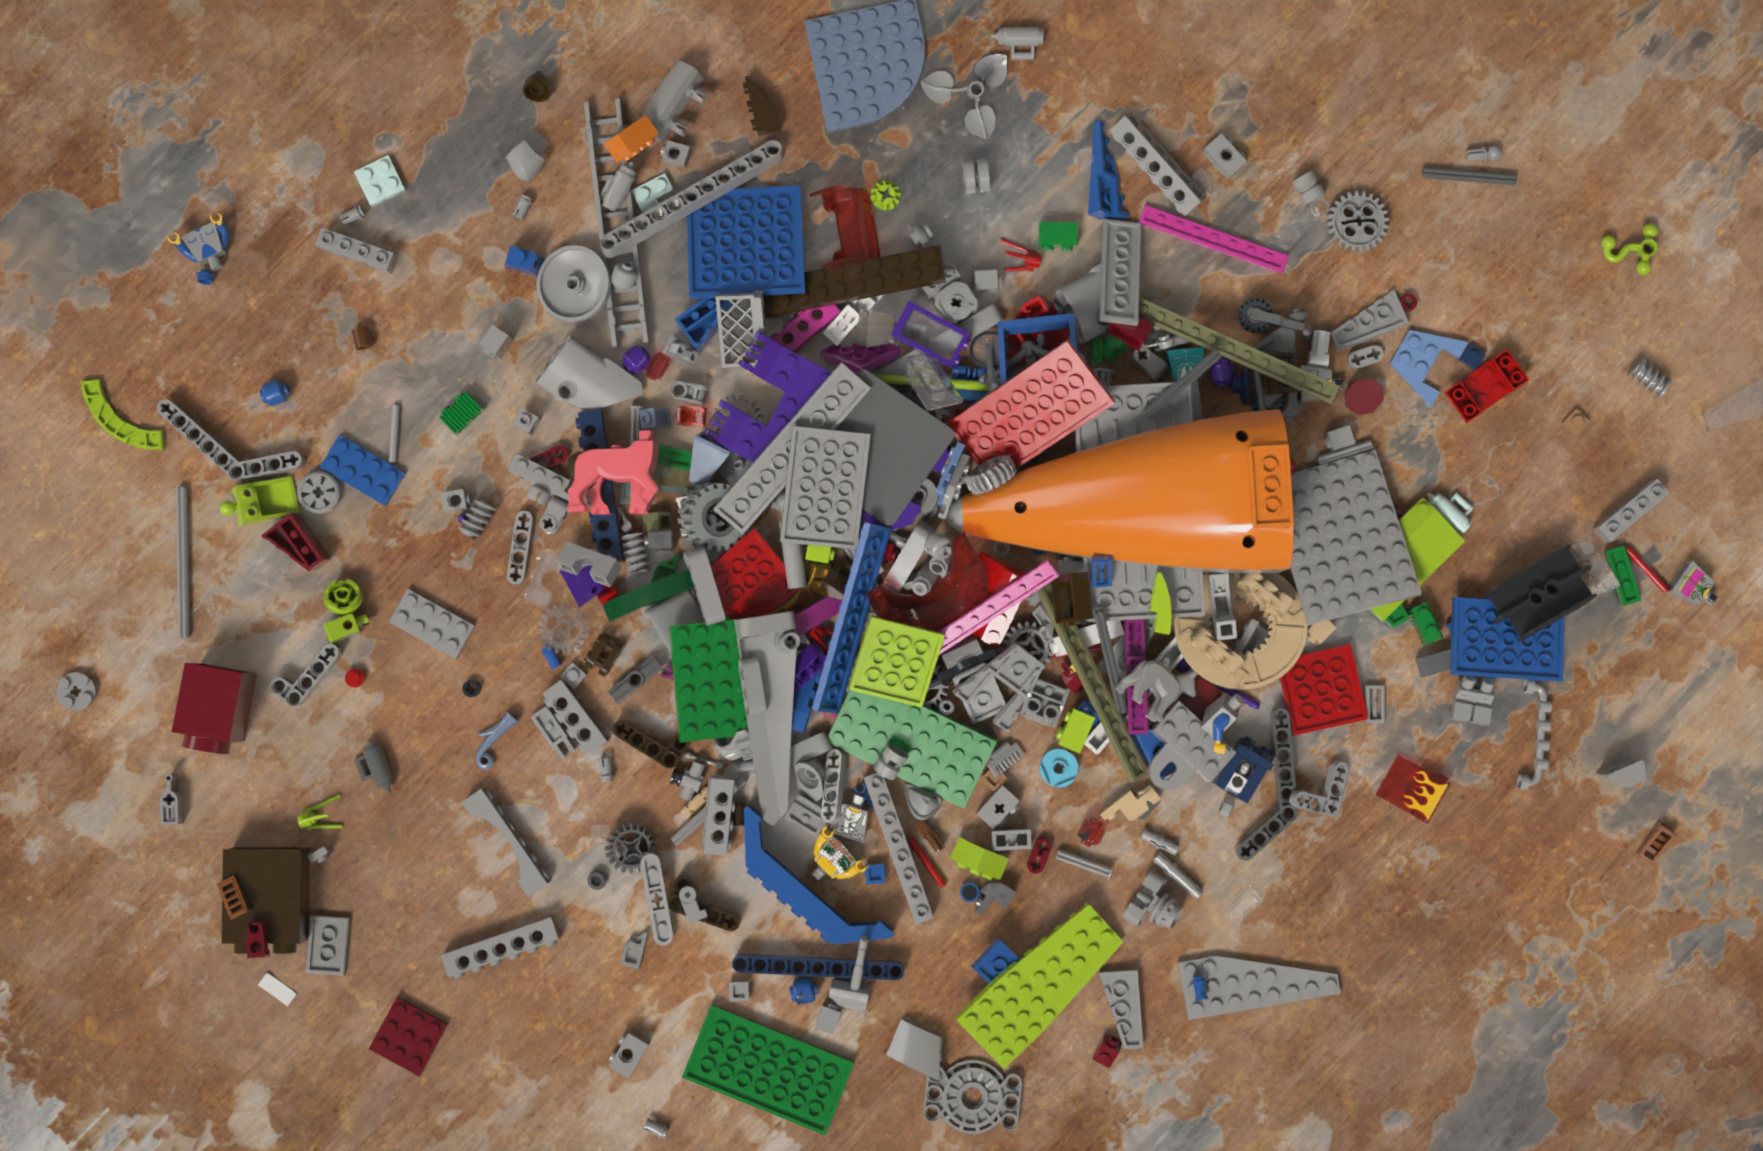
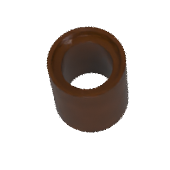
M360 327L351 331L356 350H364L373 346L368 327Z

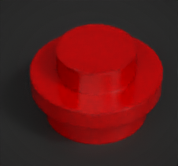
M350 669L345 675V682L350 687L357 688L364 683V673L359 669Z

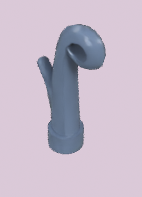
M507 711L497 724L478 734L479 737L487 736L478 748L475 757L477 766L482 770H488L494 764L493 757L486 751L511 727L513 728L519 722V719L510 711ZM483 757L488 759L487 764L483 763Z

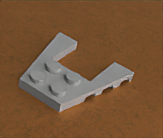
M1014 643L952 692L969 704L994 675L1016 692L992 720L995 725L1009 733V727L1012 721L1016 720L1020 706L1028 698L1029 688L1034 686L1045 665L1020 645Z

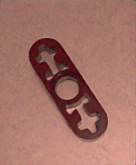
M556 446L529 460L537 463L541 457H545L548 460V465L545 468L550 470L565 463L569 459V451L564 446ZM558 450H560L561 452L565 451V454H563V459L557 457L553 459L555 463L552 464V460L548 456V454L551 453V456L553 457L558 454Z

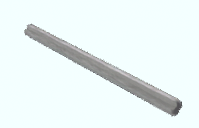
M177 487L178 638L189 639L188 489L186 487Z

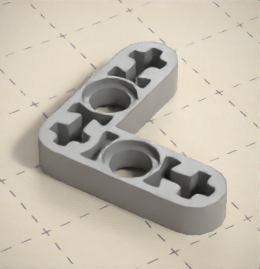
M1333 761L1328 769L1323 795L1319 796L1303 791H1294L1289 797L1291 806L1328 816L1337 815L1340 810L1348 776V765L1342 761ZM1336 783L1337 791L1332 793V785ZM1303 798L1306 800L1305 803L1298 802L1297 799ZM1316 798L1318 804L1316 808L1313 809L1312 801Z

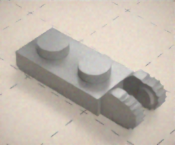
M548 706L543 707L530 716L551 748H554L562 760L566 758L565 753L558 746L562 741H564L569 751L572 753L576 751L568 739V735Z

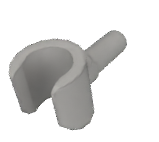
M618 507L617 510L624 521L620 528L628 534L633 530V525L625 516L622 507Z

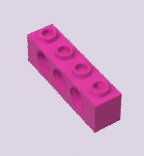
M835 305L800 311L797 314L798 318L794 321L789 320L783 325L784 329L780 333L775 332L769 338L791 351L797 352L834 321L840 314V310ZM821 311L823 313L822 318L814 319L812 317L813 312ZM800 323L808 325V329L804 332L799 331L797 327ZM786 335H791L794 339L792 343L785 344L783 338Z

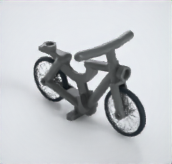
M987 331L973 339L969 352L974 363L980 367L987 368V373H981L979 384L988 385L990 393L997 389L1001 382L1000 368L995 371V367L1000 365L998 332ZM1038 334V346L1033 341L1024 342L1021 347L1022 350L1007 361V371L1025 356L1028 367L1036 361L1035 357L1040 359L1050 352L1046 350L1045 336ZM1005 338L1007 359L1010 353V345ZM1078 348L1079 354L1090 367V360L1087 354ZM1027 367L1021 368L1020 370L1015 372L1013 376H1015Z

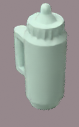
M1457 492L1449 500L1440 493L1436 495L1427 493L1429 503L1456 532L1462 535L1471 526L1467 515L1472 511L1473 507ZM1456 501L1466 512L1463 514L1452 502Z

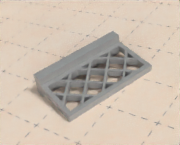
M755 290L754 293L716 294L722 368L741 367L739 366L740 360H745L755 367L758 360L748 361L743 356L747 350L758 356L761 353L750 348L742 338L747 333L754 338L752 343L758 345L763 350L767 344L754 337L757 331L766 335L763 290ZM742 299H750L751 305L747 310L738 304ZM720 300H729L733 305L726 310L721 306ZM735 306L743 312L738 319L730 313ZM745 315L752 320V324L748 328L740 322ZM726 316L734 321L730 328L722 323ZM737 324L745 330L740 337L731 331ZM728 333L736 339L731 346L724 341ZM738 342L747 348L742 354L733 349ZM730 351L738 357L734 362H726V355Z

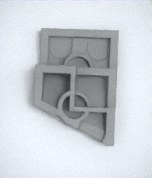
M901 1019L886 1055L914 1070L941 1081L942 1037Z

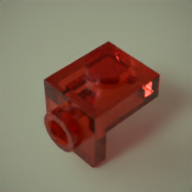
M677 406L676 424L684 427H706L707 408Z

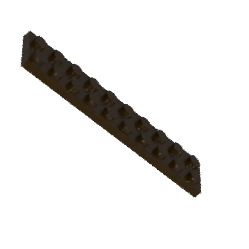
M940 245L804 272L805 294L763 296L765 318L945 283L946 277L942 248Z

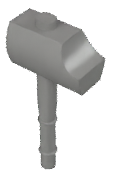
M865 936L860 938L851 982L835 979L831 981L829 998H832L838 1006L851 1010L866 1011L870 986L861 984L868 938Z

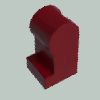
M266 921L248 922L247 958L270 957Z

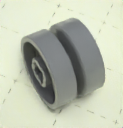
M987 157L977 158L976 166H974L972 158L963 159L965 193H976V185H978L980 193L990 192Z

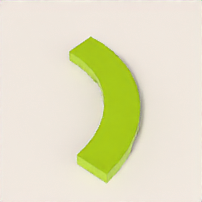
M101 379L81 381L84 400L94 419L106 432L123 443L148 450H165L162 430H145L135 427L116 414L107 401Z

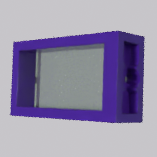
M908 301L890 337L950 369L953 365L957 367L962 358L959 353L962 348L966 350L971 341L968 338L970 333L911 301Z

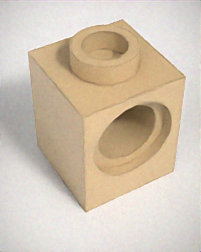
M1329 620L1309 625L1307 639L1312 644H1321L1337 628Z

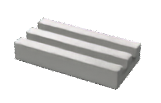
M1364 685V703L1368 716L1365 723H1385V685ZM1370 689H1372V719H1370ZM1376 689H1380V719H1377Z

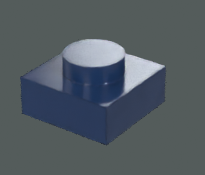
M1469 344L1458 360L1474 371L1486 354L1474 345Z

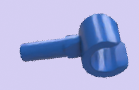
M861 783L864 787L862 792H858L857 788L854 787L855 792L864 797L868 807L872 808L873 804L866 793L867 788L864 783Z

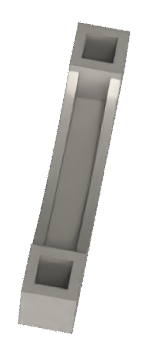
M481 788L462 803L473 818L478 816L490 822L508 840L519 864L520 880L517 882L526 895L530 897L550 883L548 880L550 876L544 868L540 869L537 864L539 861L534 853H529L526 849L528 845L522 837L519 838L515 833L517 829L514 824L505 819L504 815L506 813L500 805L496 806L493 801L495 798L491 791Z

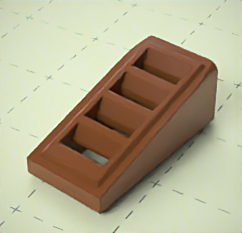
M1659 821L1638 850L1637 855L1651 865H1654L1677 837V834ZM1661 831H1663L1664 833H1666L1667 836L1664 837L1663 835H1661V834H1660ZM1657 837L1663 841L1662 844H1660L1655 839ZM1653 843L1658 849L1655 850L1650 845ZM1648 849L1650 852L1654 854L1653 857L1648 855L1645 851Z
M235 875L216 884L231 920L252 910ZM233 883V887L227 890L224 889V886ZM236 891V894L228 897V893ZM239 898V901L231 904V900ZM241 904L242 908L235 911L234 907Z

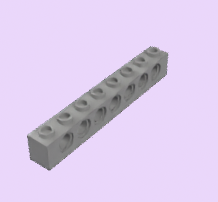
M878 772L865 776L866 787L915 925L933 919L929 902L886 781Z

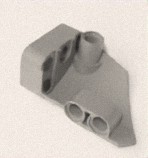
M1101 264L1092 268L1087 275L1058 289L1052 300L1060 315L1075 314L1078 342L1080 344H1084L1097 336L1107 334L1109 322L1099 321Z
M571 335L562 340L535 381V383L553 394L557 401H565L587 411L597 410L643 395L642 382L611 360L600 357ZM561 387L567 390L566 397L561 395Z

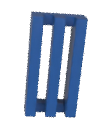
M1101 555L1100 559L1092 556V588L1112 586V555H1108V558H1104V555ZM1096 564H1100V582H1096ZM1104 564H1107V582H1104Z

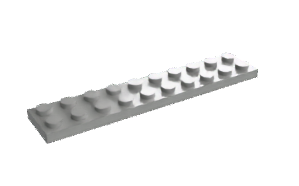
M840 362L714 506L713 510L740 533L744 534L786 486L792 425L835 430L871 388Z

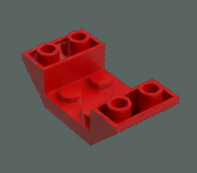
M1506 349L1444 393L1467 424L1500 399L1529 381V378L1510 351Z

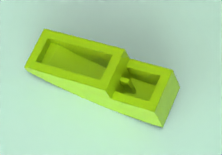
M1156 572L1149 606L1150 612H1156L1153 632L1170 635L1172 622L1170 596L1162 573Z

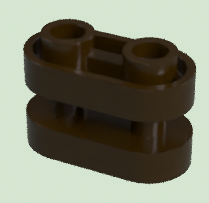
M607 633L598 636L594 643L596 645L593 652L589 651L584 658L586 661L585 666L593 669L595 665L600 668L598 674L604 678L608 675L625 648V645L619 641L616 645L610 643L612 636ZM607 649L608 651H610V654L608 655L606 660L603 661L600 658L604 651Z

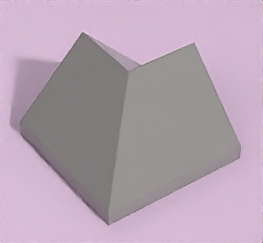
M1631 758L1597 773L1598 778L1625 788H1630L1647 780L1643 759Z

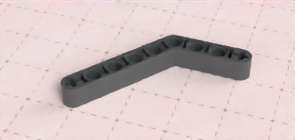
M1284 708L1273 709L1269 717L1272 754L1275 757L1273 764L1277 809L1236 845V856L1245 861L1252 859L1298 816V808L1291 806L1289 798L1284 799L1282 797V791L1286 788L1290 790V795L1296 791L1290 715ZM1279 711L1280 714L1284 715V718H1281L1280 721L1279 719L1275 718V715H1278ZM1280 723H1281V725H1285V728H1283V727H1278V728H1276V725H1280ZM1281 730L1286 735L1283 741L1277 739V733ZM1281 750L1287 752V758L1283 761L1278 757ZM1283 769L1289 772V776L1285 780L1280 777V772ZM1289 807L1292 810V815L1289 818H1285L1283 811ZM1275 820L1278 823V827L1276 830L1271 831L1269 823ZM1258 833L1263 835V841L1260 844H1257L1254 840L1255 835ZM1248 841H1250V843H1251L1253 846H1255L1256 848H1255V849H1254L1253 847L1248 848V847L1250 846V844L1248 843ZM1242 847L1248 848V849H1247V853H1248L1247 855H1244V854L1241 855V853H1242L1241 848H1242Z

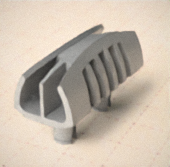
M678 61L667 74L642 116L647 115L659 132L654 138L663 143L671 130L682 137L685 136L680 129L688 131L689 126L679 122L678 118L691 98L705 105L706 103L701 97L709 99L710 96L708 93L698 89L704 79L694 67L682 61Z

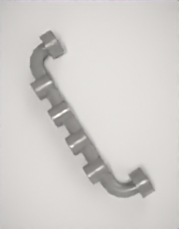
M1523 680L1522 685L1524 693L1533 694L1534 691L1539 693V701L1537 702L1538 720L1536 721L1537 739L1534 744L1536 758L1533 762L1535 773L1532 778H1529L1526 774L1518 775L1517 788L1520 790H1527L1529 786L1537 784L1542 778L1543 770H1547L1549 766L1548 759L1543 757L1544 751H1548L1550 748V741L1545 739V731L1549 732L1551 729L1550 720H1546V712H1551L1552 702L1547 701L1545 688L1535 683V680Z

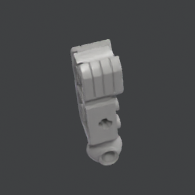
M926 224L922 226L909 225L911 232L908 235L917 249L934 246L931 241L934 237ZM942 249L946 282L920 287L928 301L933 300L934 310L938 316L957 326V323L968 319L971 313L973 315L976 314L978 300L969 286L964 282H960V274ZM953 301H957L961 307H953L951 304H953Z

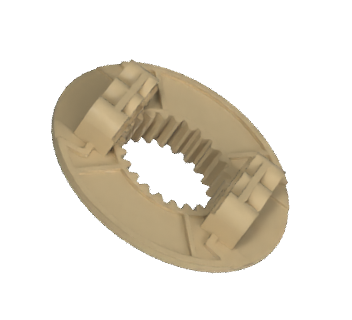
M1202 572L1205 616L1174 617L1176 642L1189 666L1207 681L1221 687L1237 690L1260 688L1284 676L1299 659L1307 638L1308 625L1295 589L1278 573H1228L1231 603L1234 602V599H1237L1239 603L1245 599L1246 604L1252 601L1253 607L1259 605V611H1265L1263 616L1268 618L1266 623L1269 625L1267 637L1264 643L1260 644L1259 649L1254 648L1253 653L1247 651L1246 655H1243L1242 651L1237 654L1223 642L1217 640L1216 636H1213L1214 630L1212 629L1213 622L1208 591V573L1212 572Z

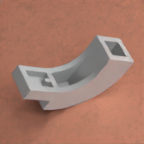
M1208 573L1209 601L1217 640L1237 638L1236 620L1231 606L1228 573Z

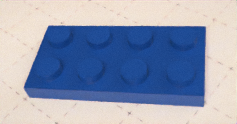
M341 435L337 437L320 465V468L384 506L388 505L406 473Z

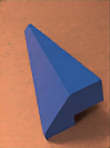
M1099 120L1094 123L1088 215L1099 220L1129 218V212H1125L1123 206L1125 198L1124 195H1120L1118 187L1120 179L1114 157L1109 154L1107 147L1109 139L1105 138L1103 132L1105 124Z

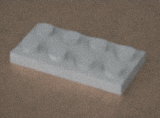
M410 589L406 590L389 621L394 626L454 659L458 658L475 628V625Z

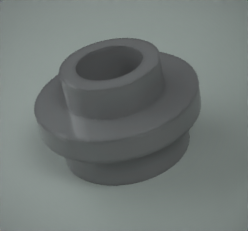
M600 870L591 872L587 879L588 885L595 890L602 889L607 883L605 873ZM596 876L601 878L600 883L594 882Z

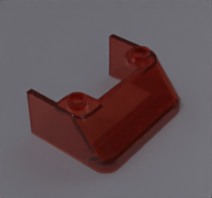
M830 186L810 193V198H823L824 209L830 214H835L841 250L834 252L833 262L823 264L822 269L862 263L867 259L881 257L871 197L866 189Z

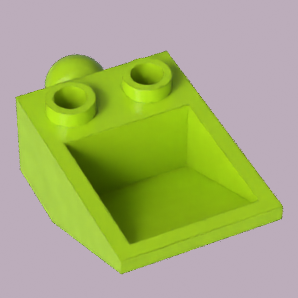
M292 476L237 485L231 489L233 502L224 501L220 505V512L225 516H230L236 511L239 527L284 518L290 513L300 514ZM244 491L248 492V497L244 495ZM249 509L252 510V515L248 513Z

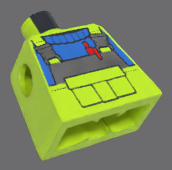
M353 613L324 623L323 626L330 643L336 644L360 634L359 628L370 623L366 614L354 617ZM351 623L352 628L346 630L345 625Z

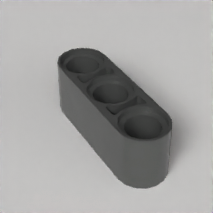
M1451 648L1416 658L1415 661L1420 677L1450 670Z

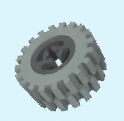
M703 483V485L695 486V491L689 490L686 493L689 497L688 499L682 498L680 503L684 504V507L678 508V513H682V518H678V524H683L684 527L680 528V531L683 534H687L685 539L688 542H693V546L704 547L705 550L712 551L728 550L730 546L737 542V539L745 535L740 533L729 522L725 521L724 523L716 520L717 518L725 519L715 512L713 508H710V506L715 503L717 504L732 487L731 485ZM707 511L716 514V517L712 514H706ZM717 526H722V528L716 530Z

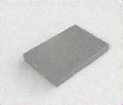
M310 915L305 973L345 976L350 917Z

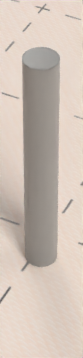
M392 405L389 462L397 463L400 405Z

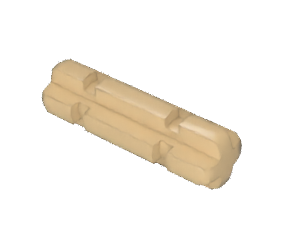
M705 786L701 793H698L688 803V806L685 805L680 812L685 818H688L693 810L695 811L706 801L708 786Z

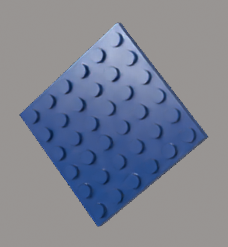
M800 185L734 188L687 215L690 299L715 298L716 294L754 293L755 290H763V296L805 294ZM691 197L688 200L693 201L696 197Z

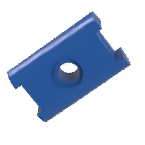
M1151 727L1148 728V734H1129L1147 769L1149 768L1150 761L1155 756L1154 749L1157 746L1162 748L1164 745L1163 742L1149 731ZM1169 762L1160 772L1162 780L1175 771L1176 766L1173 762Z

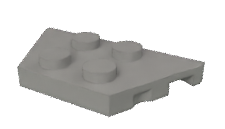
M962 454L950 480L942 503L943 506L938 515L941 519H946L954 499L958 500L962 491V485L966 483L965 478L972 458L968 455Z

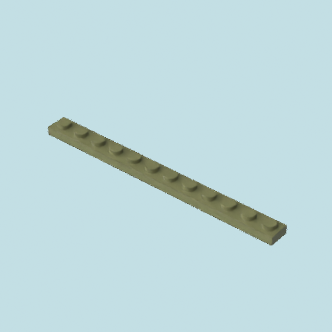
M1139 297V317L1148 320L1154 326L1210 351L1216 349L1223 357L1333 405L1341 388L1340 386Z
M1050 582L1037 590V593L1130 783L1136 782L1147 775L1148 771L1128 734V730L1077 626L1064 627L1063 623H1055L1052 586Z

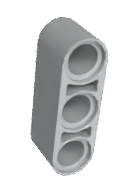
M825 731L791 746L790 768L797 763L805 762L833 749Z

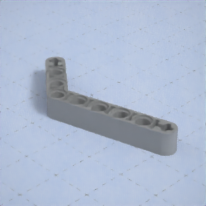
M164 399L157 405L158 413L234 480L242 482L297 471L306 464L305 457L295 451L240 461L178 404ZM167 406H169V409L175 413L174 415L167 412ZM185 417L186 423L180 426V418ZM195 430L200 431V436L197 439L193 438ZM213 442L214 448L208 452L207 445ZM224 455L228 456L226 464L221 463V458ZM295 457L299 459V461H296V464L286 462V460H295ZM275 460L280 461V466L278 469L273 468V462ZM260 463L261 471L255 473L254 467ZM241 467L242 474L241 476L236 477L235 471L237 468Z

